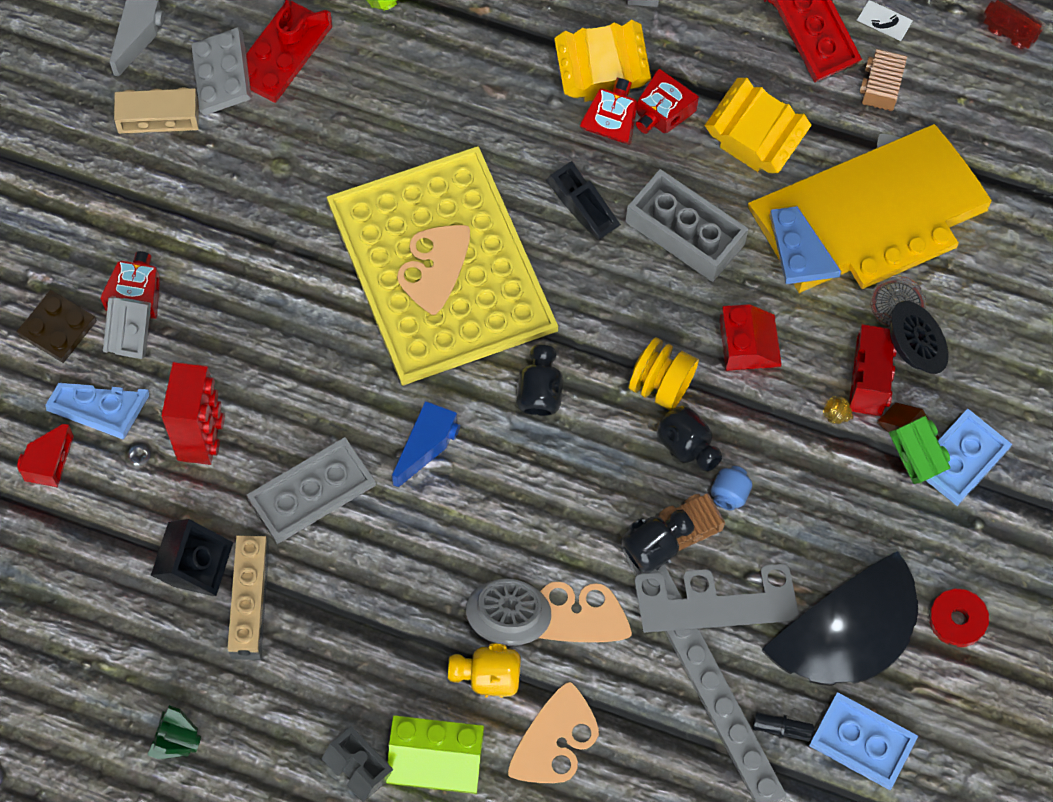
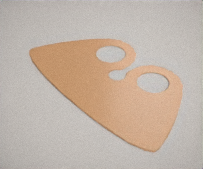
M453 225L427 229L415 234L410 241V251L415 257L422 260L431 259L434 264L428 268L423 263L417 261L407 262L398 271V282L403 290L420 307L432 315L437 314L444 306L457 281L468 250L470 240L469 226ZM421 238H428L433 242V249L428 253H421L416 249L417 241ZM408 268H418L422 274L421 279L415 283L406 281L404 272Z
M551 582L540 591L546 597L551 607V621L547 630L539 638L567 642H612L627 639L632 635L629 622L615 595L605 585L590 584L581 590L579 604L582 610L579 613H574L571 609L575 603V594L573 589L566 583ZM555 588L564 589L568 595L566 603L560 606L551 603L549 599L550 592ZM599 590L604 594L605 601L603 605L591 607L587 603L586 596L590 591Z
M566 683L559 688L536 716L510 762L509 777L536 783H560L568 781L574 776L578 767L576 755L565 747H558L557 740L562 737L573 748L579 750L587 749L596 742L599 736V728L589 705L573 683ZM585 724L590 728L591 737L588 741L578 742L573 738L572 731L576 725ZM564 755L569 758L571 768L567 773L558 774L553 770L552 761L556 756Z

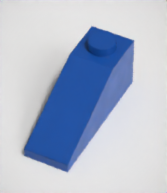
M425 401L392 474L393 486L400 487L443 452L450 440L456 439L460 429V424H457L456 412Z

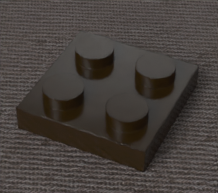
M50 289L17 330V334L30 344L64 363L97 320L91 313Z

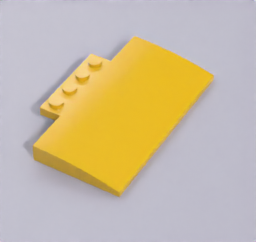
M933 124L749 202L747 207L780 261L770 219V210L798 206L841 270V275L851 271L860 288L864 289L956 249L959 242L950 230V227L987 212L992 200L964 159L939 128ZM833 278L793 284L798 293H801Z

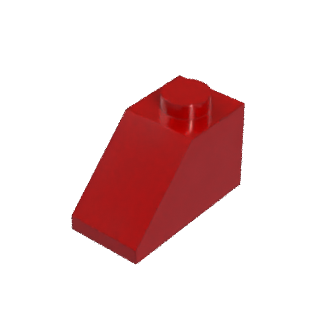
M62 424L27 444L25 453L20 454L17 463V469L24 481L58 488L74 437L69 425Z

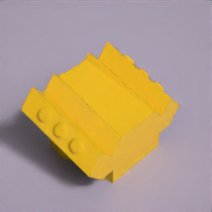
M630 20L623 26L614 22L605 27L592 29L582 27L574 34L563 31L554 38L565 95L573 98L583 97L584 102L594 100L600 88L612 91L617 77L632 82L630 89L642 87L651 81L642 25L634 20Z
M746 77L735 80L704 126L713 138L721 142V149L756 172L763 169L767 173H779L811 127V124L805 114H795L789 104L780 102L772 97L763 87H753Z

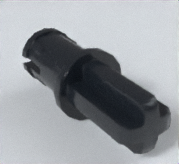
M757 711L753 730L776 734L781 739L783 736L811 741L814 734V725L787 719V715L779 717Z

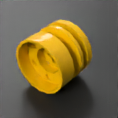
M655 337L647 348L643 350L634 366L629 390L637 393L643 386L641 395L647 398L656 389L655 403L670 411L677 407L695 375L699 359L681 351L672 360L670 358L673 346L668 343L662 349L663 341Z

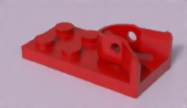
M285 0L283 6L246 53L251 91L276 103L331 30V12L323 10L315 13L291 0Z
M764 0V2L768 1L777 8L814 83L856 65L862 60L832 0Z

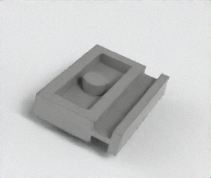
M116 296L108 298L103 352H113L117 355L138 359L146 357L151 310L150 302L116 298Z

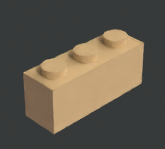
M182 87L173 90L152 89L150 91L125 90L124 92H115L114 121L118 133L199 130V103L196 89Z

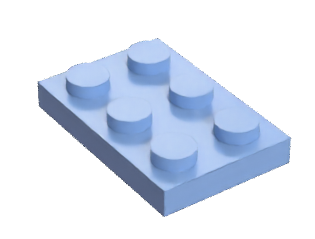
M967 409L938 440L940 446H944L950 455L948 463L951 468L926 481L958 506L1011 448L1012 443Z
M837 692L809 746L891 790L918 735Z

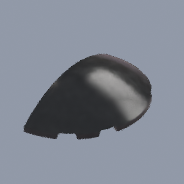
M897 551L868 567L790 624L762 649V652L789 674L796 673L808 678L811 683L833 686L836 683L846 682L856 684L879 675L902 655L910 642L914 626L917 623L918 600L915 581L905 560Z

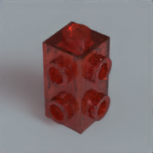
M1007 0L991 1L984 12V15L987 17L983 23L989 26L988 30L1001 37L1003 34L1011 39L1010 43L1022 50L1025 47L1027 49L1033 47L1046 26L1045 22Z

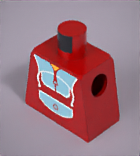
M659 69L638 100L637 114L640 116V119L636 122V127L644 134H647L653 127L662 133H668L697 111L699 96Z
M617 77L612 91L600 88L580 127L585 131L630 145L638 102L635 99L627 97L632 82Z
M137 251L133 263L126 261L117 262L101 295L105 311H107L108 298L116 296V298L150 302V318H157L160 276L157 268L150 266L152 258L150 254Z

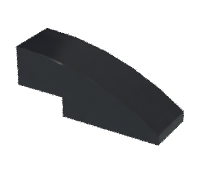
M573 161L546 179L567 209L597 240H600L621 225L592 182H586Z

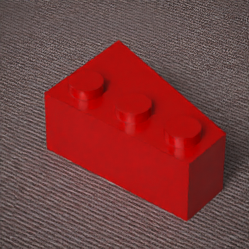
M861 324L856 341L848 411L882 416L885 407H890L891 385L895 375L893 357H896L897 351L892 343L890 329Z

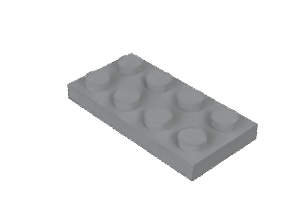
M346 437L250 492L247 494V499L276 544H279L376 486V483Z

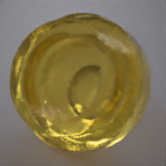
M832 396L828 400L823 410V416L827 417L828 422L841 424L843 421L848 422L853 419L852 409L847 399Z

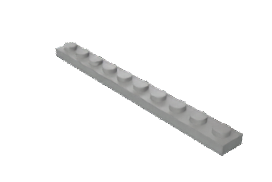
M623 548V553L635 576L659 573L665 579L668 600L682 599L665 565H662L658 571L655 569L648 573L641 572L633 564ZM646 579L642 583V590L648 596H655L660 592V585L654 579ZM699 629L664 631L754 802H779L785 799L787 795Z

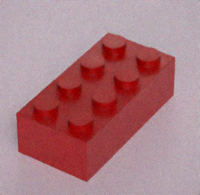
M172 363L161 417L177 461L211 465L213 455L217 456L219 452L220 440L217 439L218 429L222 430L224 427L225 413L221 412L222 404L221 401H218V390L214 389L215 379L211 377L208 366Z

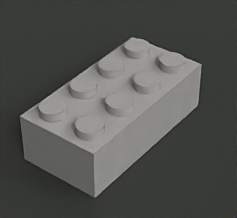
M661 169L627 206L626 223L712 282L715 281L746 243L749 230L747 227Z

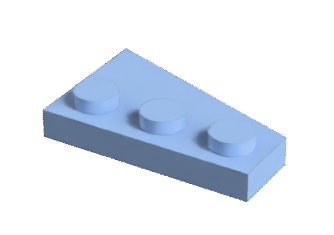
M58 383L45 406L48 412L124 440L148 399L149 390L138 389V392L123 391L121 387H112L111 390L95 389L93 385Z

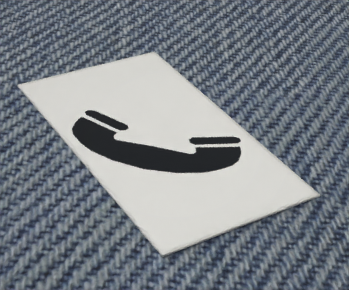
M871 0L867 2L857 21L899 41L903 39L913 20Z

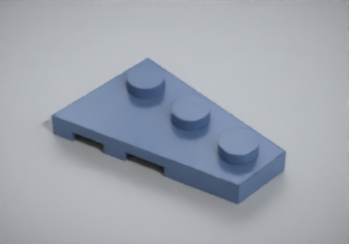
M798 206L770 210V219L785 284L840 277L841 270Z

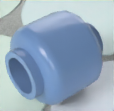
M732 466L731 468H723L717 473L710 492L716 505L731 511L742 507L746 503L753 485L743 468Z

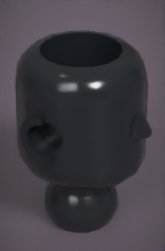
M533 346L530 351L532 365L525 366L519 373L516 404L524 413L548 416L555 414L561 406L563 375L558 369L552 367V363L557 355L552 346Z
M685 406L676 407L661 419L657 428V436L661 443L670 451L671 456L674 455L683 463H689L696 459L697 465L703 471H711L718 466L722 460V453L719 448L710 445L713 436L711 428L691 408Z
M683 509L674 511L667 521L658 516L647 519L640 518L629 526L631 530L624 534L622 546L630 560L641 572L648 573L655 569L658 571L665 563H671L670 559L678 553L679 543L677 539L681 536L690 535L694 531L695 526Z

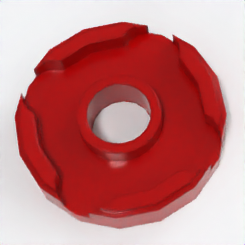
M954 588L944 591L935 599L930 609L929 623L933 633L942 642L957 645L956 647H967L975 644L985 634L989 625V612L985 603L976 594L966 589ZM953 612L963 613L966 617V623L962 625L955 623L952 620L951 614Z

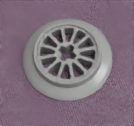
M498 579L487 582L473 591L467 601L466 615L472 628L483 638L494 643L514 646L532 642L547 630L551 621V607L546 597L532 585L515 579Z

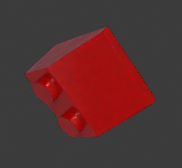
M751 304L722 306L719 323L726 371L781 367L775 315Z

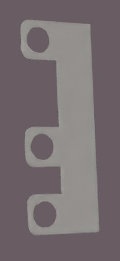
M785 564L765 565L761 569L765 593L727 596L716 595L713 574L709 570L687 571L684 574L687 599L668 600L665 579L661 574H639L635 578L643 633L795 621L799 618V612L790 569ZM775 569L782 571L786 576L785 584L780 587L771 585L768 581L770 571ZM696 575L704 576L709 582L708 589L702 593L694 591L690 585L692 577ZM644 580H656L660 585V592L655 596L646 595L642 590Z

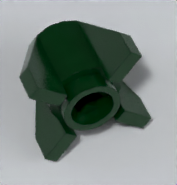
M169 705L166 712L163 711L160 716L159 726L147 756L156 759H166L181 756L188 757L190 752L196 753L201 740V735L197 734L198 727L191 722L181 709Z

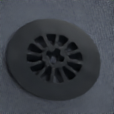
M901 301L897 303L893 309L890 324V336L897 353L908 365L915 369H920L930 374L941 373L948 364L949 354L946 339L938 323L928 311L914 302Z

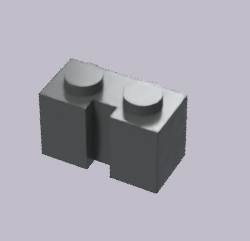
M352 726L329 744L322 757V760L337 776L344 772L350 778L347 786L362 802H365L381 788L393 771V768Z

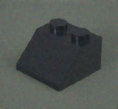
M190 519L170 521L167 524L151 576L176 588L209 596H217L234 542Z

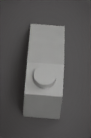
M126 0L110 58L114 76H120L156 37L159 26H163L164 11L160 8L159 0Z

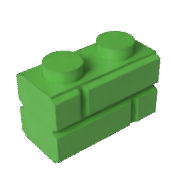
M926 416L915 419L889 432L913 484L926 481L951 468L948 463L950 455L944 446H940L936 438L938 435L937 428L933 421L928 420Z

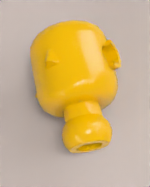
M492 643L489 644V647L476 649L473 659L465 658L460 654H454L449 657L448 680L453 683L471 680V689L477 694L485 695V698L489 695L499 696L500 698L513 696L519 688L521 656L516 650L509 649L506 645Z

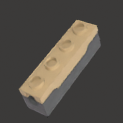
M236 536L228 651L231 659L261 660L269 560V545L266 536Z

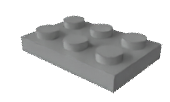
M239 27L191 44L199 111L204 116L252 99L244 36Z

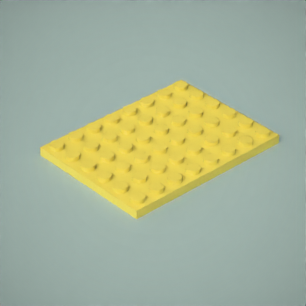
M479 146L327 196V203L402 386L558 332V324ZM453 225L469 226L470 240L468 250L457 281L444 306L437 314L432 315L420 307L403 290L398 282V271L405 263L417 261L423 263L428 268L434 264L431 259L422 260L415 257L410 251V241L415 234L427 229ZM421 238L416 243V249L421 253H428L433 249V242L428 238ZM416 267L408 268L404 272V278L410 283L419 281L422 276L421 271Z

